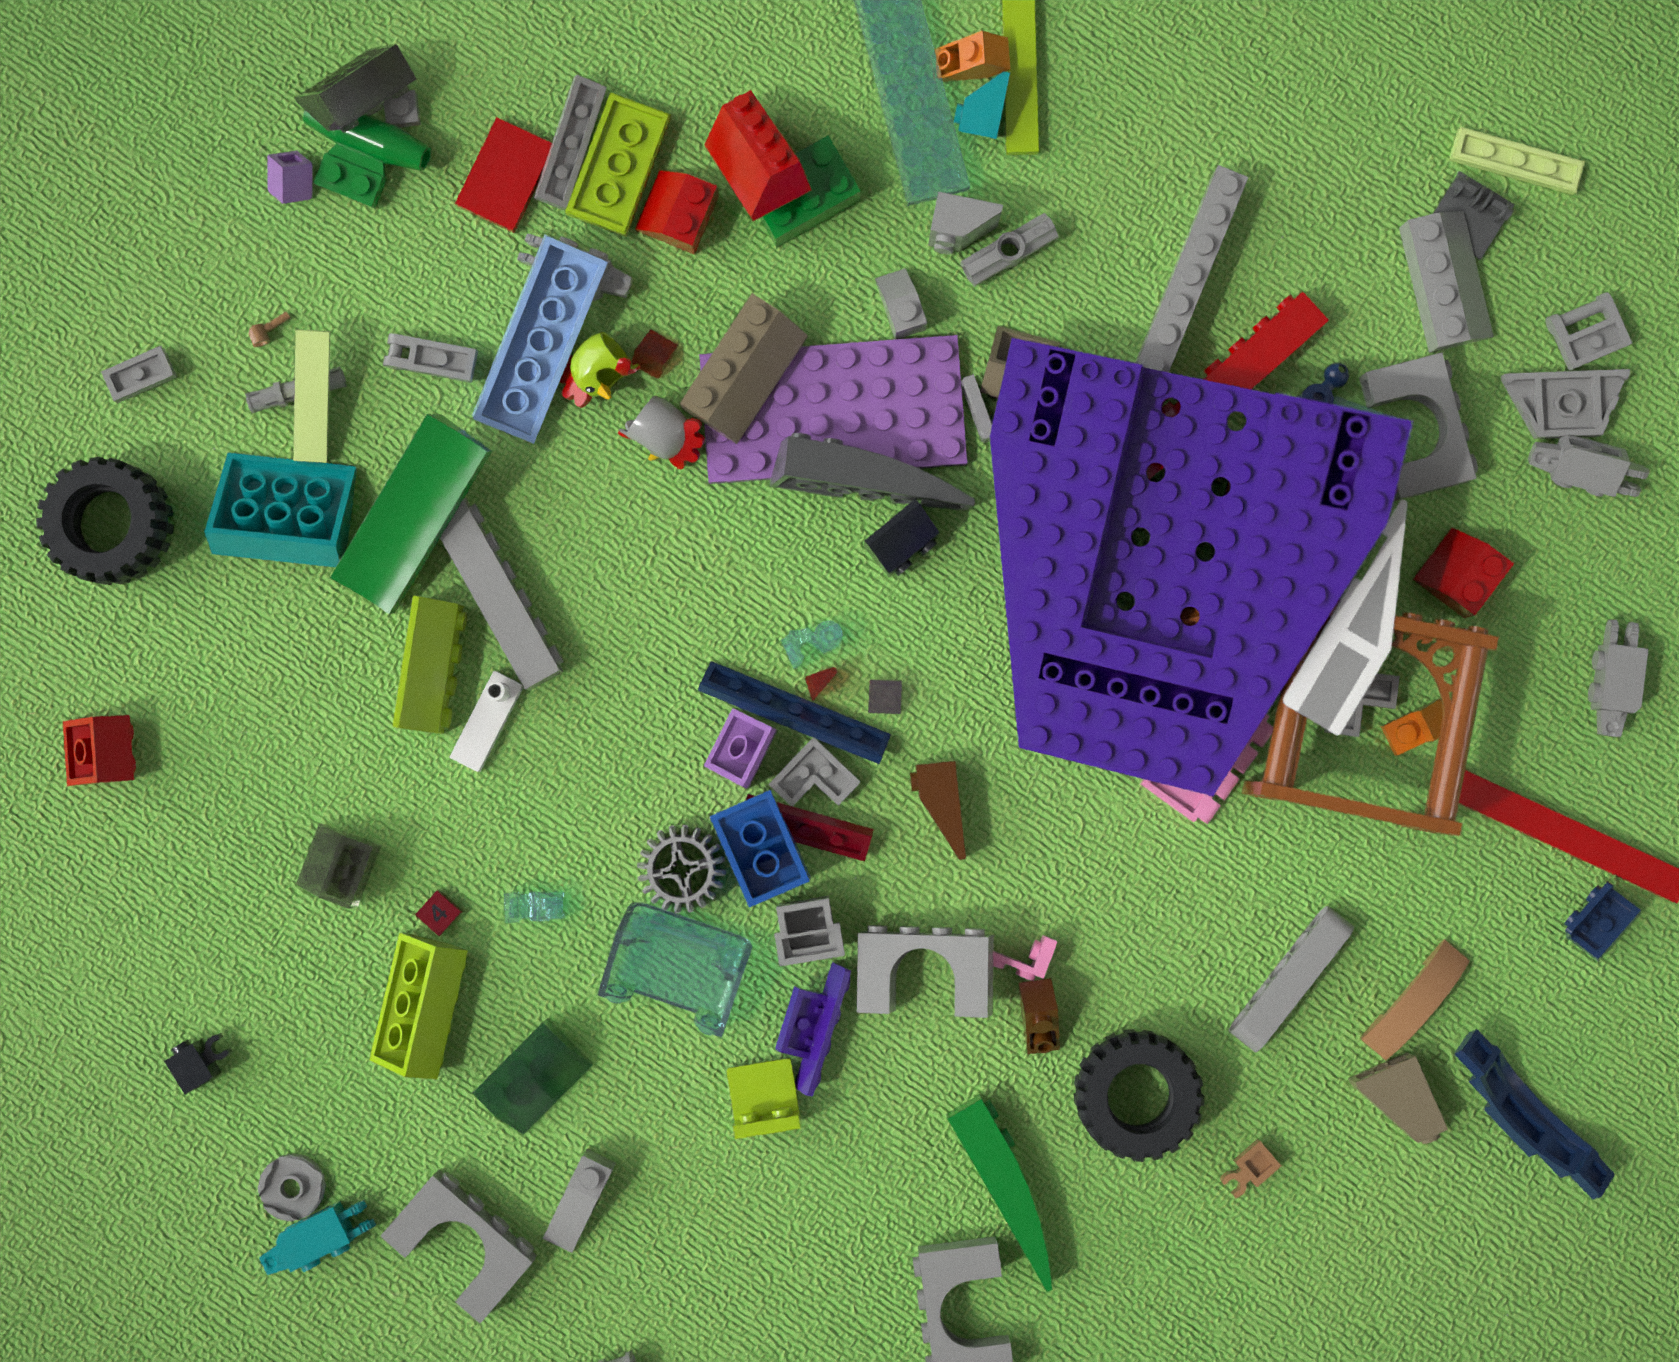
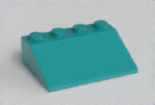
M227 453L204 532L211 553L215 555L336 567L346 551L349 538L357 473L356 466Z

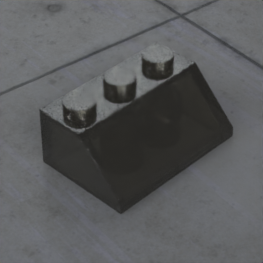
M397 44L369 48L294 98L327 131L341 130L342 133H345L359 124L357 119L365 113L367 116H370L383 109L384 104L382 102L389 97L396 99L409 91L407 85L417 78Z

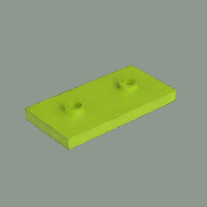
M610 92L567 205L566 215L627 237L672 119L671 114Z

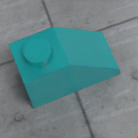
M1001 72L965 97L964 104L957 103L954 123L960 124L958 131L997 139L1010 72Z

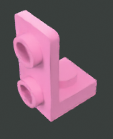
M1042 935L1040 941L1035 939L1028 957L1033 959L1031 965L994 951L993 966L1003 969L1005 964L1017 968L1015 974L1031 981H1034L1036 976L1044 979L1058 941Z

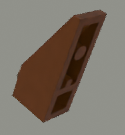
M955 761L915 765L916 772H910L911 791H918V798L959 860L966 859Z

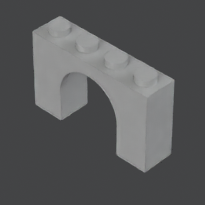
M1443 353L1372 370L1359 377L1367 409L1400 400H1413L1428 407L1438 422L1439 438L1432 453L1426 458L1402 464L1393 502L1464 484L1476 479L1475 473L1478 471L1477 461L1468 449V428L1464 422L1461 423L1458 412L1461 408L1460 399L1457 392L1452 390L1450 382L1452 369L1448 360H1444Z
M869 925L868 931L858 933L857 1013L890 1014L896 1011V974L898 966L907 953L914 949L923 948L933 950L942 955L953 970L955 977V1017L988 1018L993 1014L994 935H985V929L965 928V934H952V928L933 927L932 933H920V927L900 926V932H887V926Z
M438 1170L380 1237L406 1258L428 1231L440 1223L456 1221L473 1228L484 1244L485 1261L482 1270L455 1302L476 1321L481 1323L533 1263L537 1255L533 1252L534 1247L530 1242L521 1236L516 1238L508 1231L509 1225L497 1215L492 1217L484 1210L485 1205L477 1196L472 1193L467 1195L458 1187L460 1185L459 1181L448 1172L442 1173Z
M996 1237L918 1246L919 1256L912 1258L915 1277H922L923 1289L917 1290L919 1310H926L927 1322L921 1323L923 1344L930 1343L931 1355L925 1356L926 1362H1013L1008 1335L978 1339L962 1338L948 1330L940 1317L943 1299L956 1285L966 1281L1002 1277Z

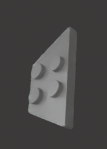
M1630 369L1506 373L1501 376V381L1534 439L1561 438L1568 434L1577 437H1599L1604 434L1609 422V415L1616 407L1620 398L1618 395L1624 381L1630 375Z

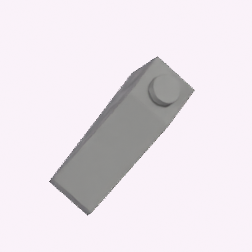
M586 1149L543 1239L571 1253L573 1252L616 1165L615 1162Z

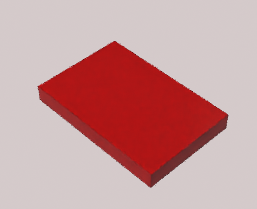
M496 117L458 195L455 205L515 233L539 184L552 143Z

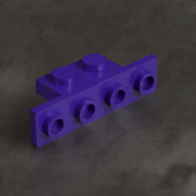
M834 962L831 964L823 993L794 986L775 1050L780 1053L802 1058L795 1086L798 1091L811 1097L821 1081V1068L825 1056L828 1055L831 1048L830 1039L834 1026L840 1019V1007L844 994L850 987L851 970Z

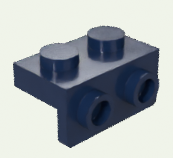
M1607 882L1602 888L1597 885L1587 896L1586 901L1589 903L1581 912L1575 910L1564 924L1567 926L1565 930L1566 938L1597 962L1603 958L1641 914V910L1616 892L1614 885L1610 882Z

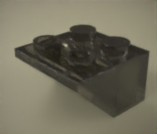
M319 823L296 885L318 898L348 909L358 907L381 845Z

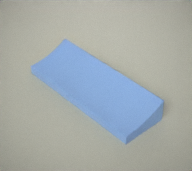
M544 234L473 411L472 417L474 420L533 444L535 443L607 266V261Z

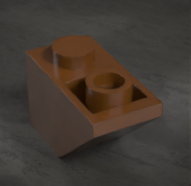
M1051 978L1020 982V1006L1027 1054H1043L1060 1050L1058 1007Z

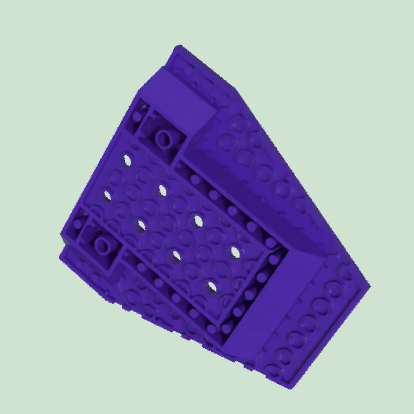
M1012 338L990 432V445L1019 748L1214 796L1387 525L1413 421L1275 393V395L1150 369L1132 362ZM1169 398H1175L1181 404L1180 412L1174 417H1167L1162 411L1163 403ZM1234 412H1241L1246 417V425L1240 431H1233L1227 425L1228 417ZM1154 463H1160L1165 468V476L1159 482H1152L1147 476L1149 466ZM1219 477L1227 478L1231 484L1229 493L1223 497L1216 496L1212 491V483ZM1139 527L1147 529L1150 534L1149 543L1143 547L1135 545L1132 541V534ZM1202 542H1209L1215 548V555L1210 561L1205 562L1197 557L1196 549ZM1129 592L1134 596L1135 604L1131 610L1125 611L1119 608L1117 597L1120 593ZM1186 607H1194L1200 614L1199 621L1193 626L1186 625L1181 620V613Z

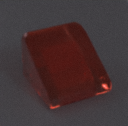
M650 329L635 349L632 365L639 364L642 371L659 379L678 345Z
M832 667L806 676L805 681L813 702L837 675L836 668Z

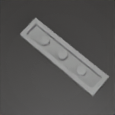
M580 75L574 76L534 199L566 210L607 87Z

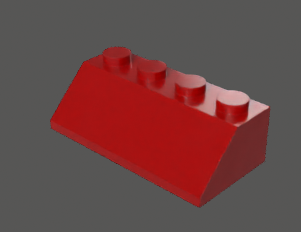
M751 90L736 96L733 100L722 105L704 145L752 221L811 191L799 159Z

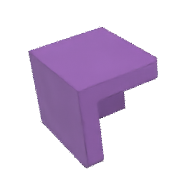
M298 151L267 155L268 192L282 204L310 200L312 198V162Z

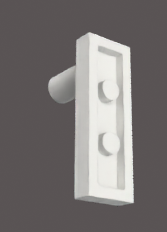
M493 671L449 758L477 772H481L524 688L521 683L497 671Z

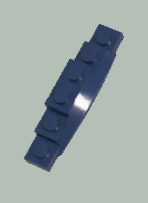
M1478 1029L1468 1032L1454 1055L1473 1074L1468 1082L1487 1101L1483 1108L1484 1111L1528 1157L1538 1154L1560 1178L1570 1176L1592 1200L1602 1197L1615 1173L1600 1159L1598 1152L1566 1126L1536 1097L1515 1073L1497 1046L1492 1045Z

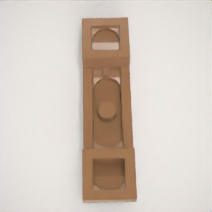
M1443 939L1423 962L1424 968L1384 1015L1380 1014L1360 1039L1384 1060L1389 1059L1434 1013L1457 983L1470 960Z

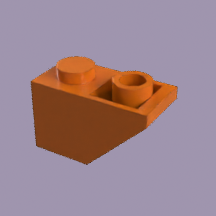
M980 31L934 49L936 78L940 82L985 79L1010 70L1008 38L997 34Z

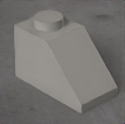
M906 268L875 278L894 339H901L925 331L927 321L917 291Z

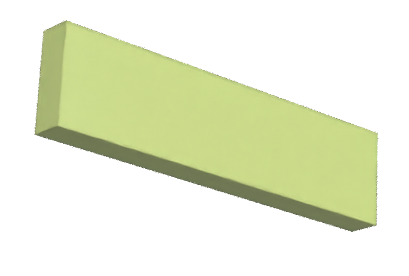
M1460 127L1457 130L1449 161L1571 195L1577 192L1585 161Z
M296 329L293 461L328 462L330 331Z

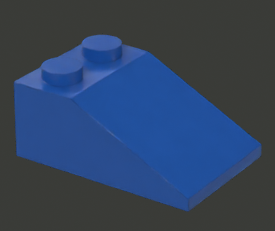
M771 790L709 816L749 907L810 881L811 876Z

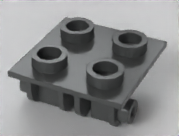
M1459 171L1433 214L1464 211L1474 256L1481 260L1504 221H1507L1513 213L1514 209L1512 208L1514 204Z

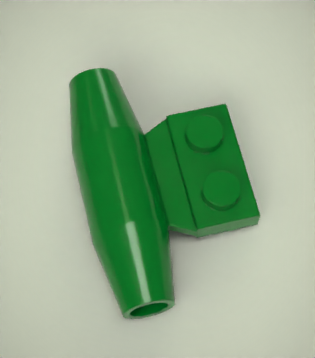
M314 99L308 102L304 110V124L336 143L327 153H324L314 180V184L376 209L387 180L385 164L424 171L429 164L432 154L431 147L398 126L351 107Z

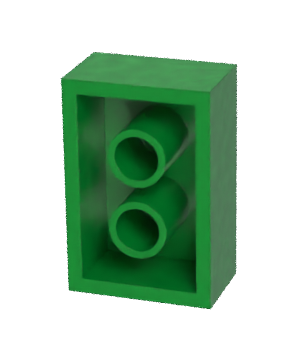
M829 135L795 153L802 165L811 191L760 218L776 248L860 202L861 191Z

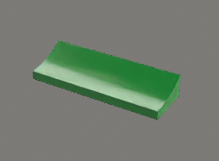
M426 414L334 569L330 579L358 593L386 613H395L492 451L442 414Z

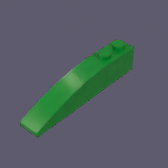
M979 1094L946 1113L947 1119L1048 1293L1053 1290L1048 1253L1034 1201L1011 1149L1016 1144L1007 1128L1000 1130L994 1119L999 1117V1114L991 1100L988 1099L984 1102Z

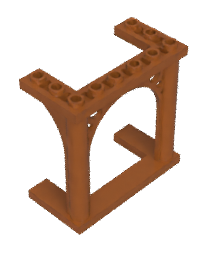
M1339 599L1280 692L1263 782L1244 781L1242 794L1275 801H1287L1399 824L1401 827L1429 833L1460 836L1462 823L1455 822L1486 660L1488 652L1497 649L1499 638L1488 635L1489 629L1468 626V629L1455 628V622L1435 619V624L1423 622L1422 615L1403 612L1402 617L1395 616L1393 634L1395 635V640L1392 642L1391 647L1409 653L1427 668L1438 686L1442 699V725L1424 815L1293 788L1307 717L1286 706L1283 702V697L1342 600ZM1403 635L1409 636L1403 641ZM1421 640V644L1435 641L1426 652L1417 649V642ZM1438 649L1454 653L1451 662L1443 667L1436 666L1432 660L1434 653ZM1456 669V675H1451L1452 684L1446 683L1443 678L1444 674Z

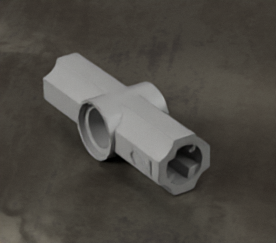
M1043 213L1014 231L1003 233L997 241L962 260L960 264L969 282L976 287L1006 268L1016 266L1022 259L1055 241L1059 236L1050 217ZM1004 244H1012L1017 248L1018 253L1012 257L1006 256L1001 251V247Z

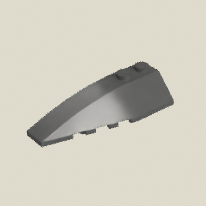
M792 433L791 436H788L781 442L770 479V487L843 498V494L859 493V496H861L860 500L866 501L883 499L885 496H888L892 503L903 505L909 504L916 499L921 500V506L959 511H965L975 504L974 498L917 467L882 454L843 445V441L839 439L825 438L823 442L811 440V435L804 433Z

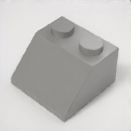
M938 192L928 246L934 247V251L942 254H953V251H962L998 227L1003 205Z

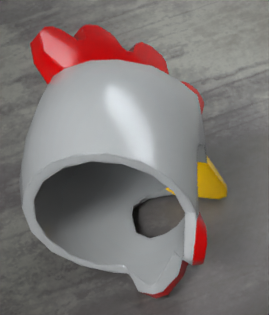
M653 396L635 420H629L625 423L626 430L622 428L618 430L620 436L634 440L650 451L648 460L668 459L677 469H684L687 461L696 462L700 458V452L696 448H700L705 443V437L698 432L702 427V422L695 418L686 419L682 412L673 404L658 396Z

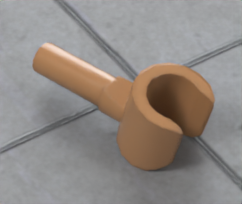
M284 312L270 322L251 326L249 336L253 346L257 348L268 344L270 339L267 332L272 331L289 320V314Z

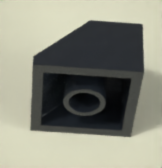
M914 499L864 541V548L888 577L894 572L897 576H900L913 565L910 561L913 556L918 552L924 556L938 544L935 538L940 532L920 503Z

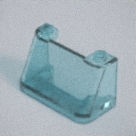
M632 903L627 907L616 930L597 996L606 998L613 1003L629 1001L634 992L696 1013L694 1023L702 1033L722 1038L752 951V944L745 937L667 910L665 911L649 904Z

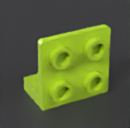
M790 1058L727 1068L726 1072L734 1116L733 1131L735 1139L801 1129V1117Z

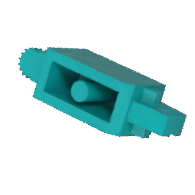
M365 1200L344 1209L341 1201H338L286 1227L284 1231L279 1233L276 1241L277 1245L259 1257L266 1274L270 1275L286 1269L292 1272L301 1268L302 1272H306L321 1263L319 1258L329 1253L334 1258L351 1248L349 1245L351 1241L358 1235L376 1226L374 1219H367L353 1227L348 1218L364 1211L367 1207Z

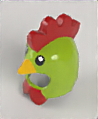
M599 332L584 341L573 356L570 355L559 381L561 384L566 385L562 390V395L568 400L574 399L576 406L584 408L595 396H601L609 400L612 398L610 389L614 383L624 376L636 373L641 367L639 364L632 365L625 351L611 336L605 332Z

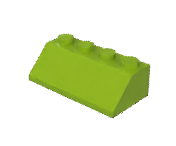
M413 595L392 727L444 734V729L450 727L452 709L448 708L449 697L455 695L457 687V677L453 676L455 663H460L462 655V645L458 644L460 631H465L467 623V612H463L464 606Z
M399 933L370 1054V1061L403 1077L438 1080L439 1071L443 1064L447 1037L451 1030L455 1003L459 996V986L466 967L467 950L449 943Z

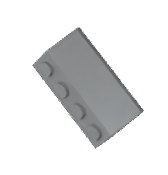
M1464 211L1439 212L1407 220L1399 227L1429 353L1493 338L1494 335Z

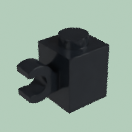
M222 1033L210 1037L205 1044L202 1039L192 1044L189 1040H186L171 1049L173 1056L164 1062L184 1095L194 1091L222 1073L215 1061L229 1056L232 1052L231 1048L223 1052H218L215 1049L216 1041L223 1037Z

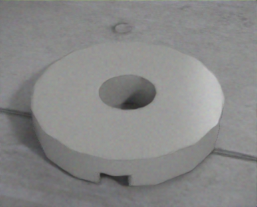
M294 1153L280 1156L268 1164L260 1175L258 1193L264 1203L265 1210L280 1220L295 1221L305 1218L318 1208L324 1198L326 1188L324 1174L318 1164L307 1156ZM287 1179H294L298 1182L300 1186L298 1195L290 1196L285 1192L284 1182Z

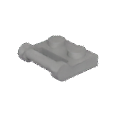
M1608 292L1596 296L1595 301L1562 315L1553 314L1545 319L1547 329L1554 336L1569 371L1633 344L1613 298ZM1599 312L1606 319L1571 335L1568 334L1565 328Z

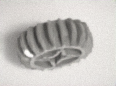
M674 825L670 826V837L668 838L662 830H659L657 836L661 842L657 843L654 839L650 838L647 840V844L653 848V851L650 852L643 849L640 852V855L649 858L648 863H637V868L647 869V874L638 876V881L649 880L650 885L643 888L642 891L646 894L654 889L657 894L652 897L651 902L655 904L661 897L664 898L665 901L662 904V909L665 911L670 907V903L673 902L675 903V913L681 912L682 903H686L689 913L693 912V901L695 900L703 908L706 906V902L702 897L704 894L712 900L716 897V894L710 887L722 888L723 886L721 881L715 880V875L724 876L726 874V870L716 869V864L723 863L725 857L714 858L713 853L717 852L721 847L719 844L711 848L706 845L712 839L710 834L706 835L702 841L698 839L701 833V829L698 827L695 828L693 835L690 836L688 835V825L682 826L681 835H677V829ZM681 842L695 845L703 852L706 858L698 860L689 859L685 855L684 849H682ZM671 843V864L655 870L659 853ZM679 858L682 860L683 865H698L691 868L690 872H685L688 876L684 879L680 873L665 872L672 870L673 866L676 867V861ZM708 868L705 884L699 891L692 894V874L695 871ZM672 878L677 881L682 891V896L674 895L665 890L658 879Z

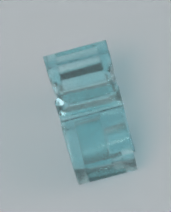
M827 620L818 624L815 632H812L808 627L800 630H790L789 634L781 639V642L795 671L802 665L805 659L801 653L803 645L811 644L822 654H827L834 651L840 645L843 633L839 624Z
M530 891L528 894L504 892L505 923H516L522 919L549 921L551 919L566 918L565 913H563V897H565V892Z

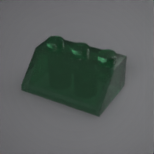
M547 1018L472 1094L495 1117L524 1135L594 1064Z

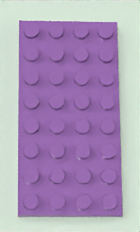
M950 335L802 346L738 444L733 443L704 424L709 484L770 480L780 444L788 436H791L792 433L811 435V440L822 442L825 438L839 439L843 441V445L882 454L919 469L967 465L958 336ZM712 353L699 354L700 372Z

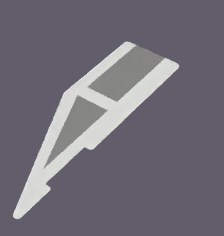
M1405 500L1399 502L1382 531L1387 536V539L1364 578L1352 581L1283 697V702L1286 706L1335 735H1340L1391 650L1407 512V501Z

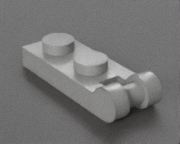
M389 334L387 344L390 345L388 356H384V367L472 383L478 355L476 349L399 334ZM403 348H410L408 359L401 358Z

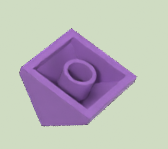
M732 708L704 767L749 789L778 730Z

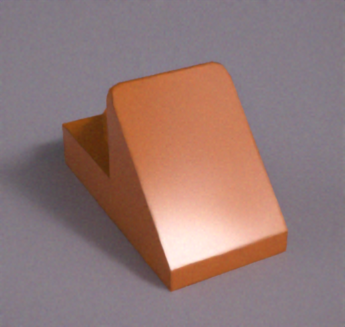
M1441 698L1381 726L1394 756H1398L1425 742L1439 739L1443 718Z

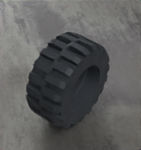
M90 457L89 462L83 460L76 461L71 464L73 469L71 471L64 468L56 474L59 480L55 484L49 482L45 487L44 491L48 495L45 501L39 499L37 509L43 510L42 518H36V528L44 532V535L39 536L41 546L50 549L47 556L53 563L60 564L62 571L76 576L78 579L103 585H112V583L121 585L130 583L132 577L142 578L148 574L146 570L148 566L155 568L161 562V559L157 556L160 551L167 552L170 543L165 542L167 534H173L174 525L168 523V517H172L174 514L172 506L165 503V500L168 498L163 488L156 485L157 481L151 475L123 461L113 458L107 460L102 457ZM105 492H116L122 495L129 505L131 512L130 528L126 537L118 546L106 552H98L91 549L83 538L81 530L82 515L87 505L95 497Z
M1130 1029L1123 1030V1034L1116 1035L1113 1033L1106 1036V1041L1100 1045L1096 1043L1090 1048L1091 1054L1087 1058L1083 1057L1079 1064L1081 1067L1079 1075H1075L1074 1085L1076 1086V1093L1073 1094L1074 1103L1077 1106V1114L1082 1124L1100 1147L1105 1151H1111L1114 1156L1122 1159L1129 1157L1133 1161L1144 1162L1145 1158L1151 1157L1155 1161L1162 1159V1154L1167 1151L1173 1154L1180 1149L1178 1144L1183 1139L1190 1140L1194 1134L1191 1129L1194 1124L1199 1125L1202 1118L1199 1110L1200 1106H1204L1205 1096L1201 1093L1203 1083L1201 1076L1195 1069V1064L1171 1040L1162 1035L1159 1036L1152 1031L1142 1030V1032H1136ZM1135 1064H1145L1157 1069L1164 1076L1169 1089L1167 1104L1160 1115L1154 1120L1141 1125H1130L1122 1122L1113 1114L1108 1103V1089L1114 1077L1124 1068Z

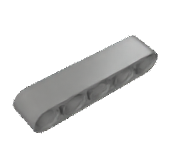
M1325 906L1315 916L1235 1018L1229 1028V1032L1252 1051L1258 1052L1268 1042L1347 941L1354 930V926L1332 908Z

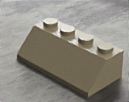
M752 293L680 402L682 409L733 443L738 444L808 335L783 313Z

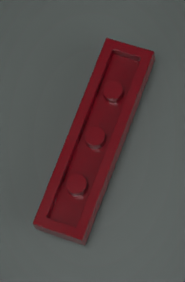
M748 794L746 800L755 796ZM777 802L796 843L865 862L874 829Z

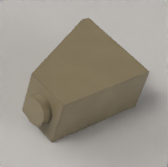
M1406 1052L1348 1078L1350 1084L1417 1143L1428 1144L1434 1142L1441 1137L1440 1133L1448 1130L1416 1056Z

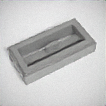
M972 374L963 378L961 386L980 440L984 444L990 442L992 424L975 376Z

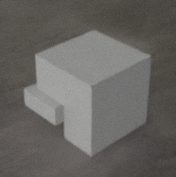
M829 896L777 904L776 910L780 932H776L774 935L779 966L845 956L840 922L833 923Z

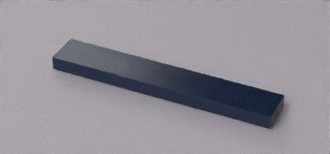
M712 661L698 688V691L877 764H880L891 734Z

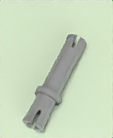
M342 368L331 369L329 391L347 387ZM295 380L285 383L280 381L274 382L271 387L246 393V401L251 413L276 406L281 408L288 406V403L294 401Z

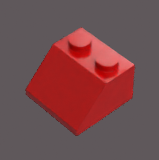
M659 170L635 231L695 255L719 198L717 186L686 173Z
M1452 527L1412 580L1461 617L1468 618L1478 613L1514 563L1489 544Z
M130 715L95 716L63 721L67 786L134 780L136 760L132 755L134 729L130 723Z

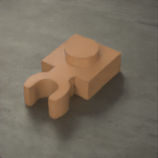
M1257 1139L1233 1160L1239 1168L1236 1171L1225 1172L1220 1177V1181L1225 1185L1232 1179L1237 1180L1238 1186L1231 1194L1238 1198L1246 1191V1184L1249 1181L1258 1187L1276 1172L1281 1165L1262 1142Z

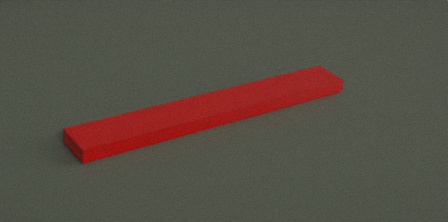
M1465 770L1459 799L1460 805L1663 899L1678 904L1679 868Z

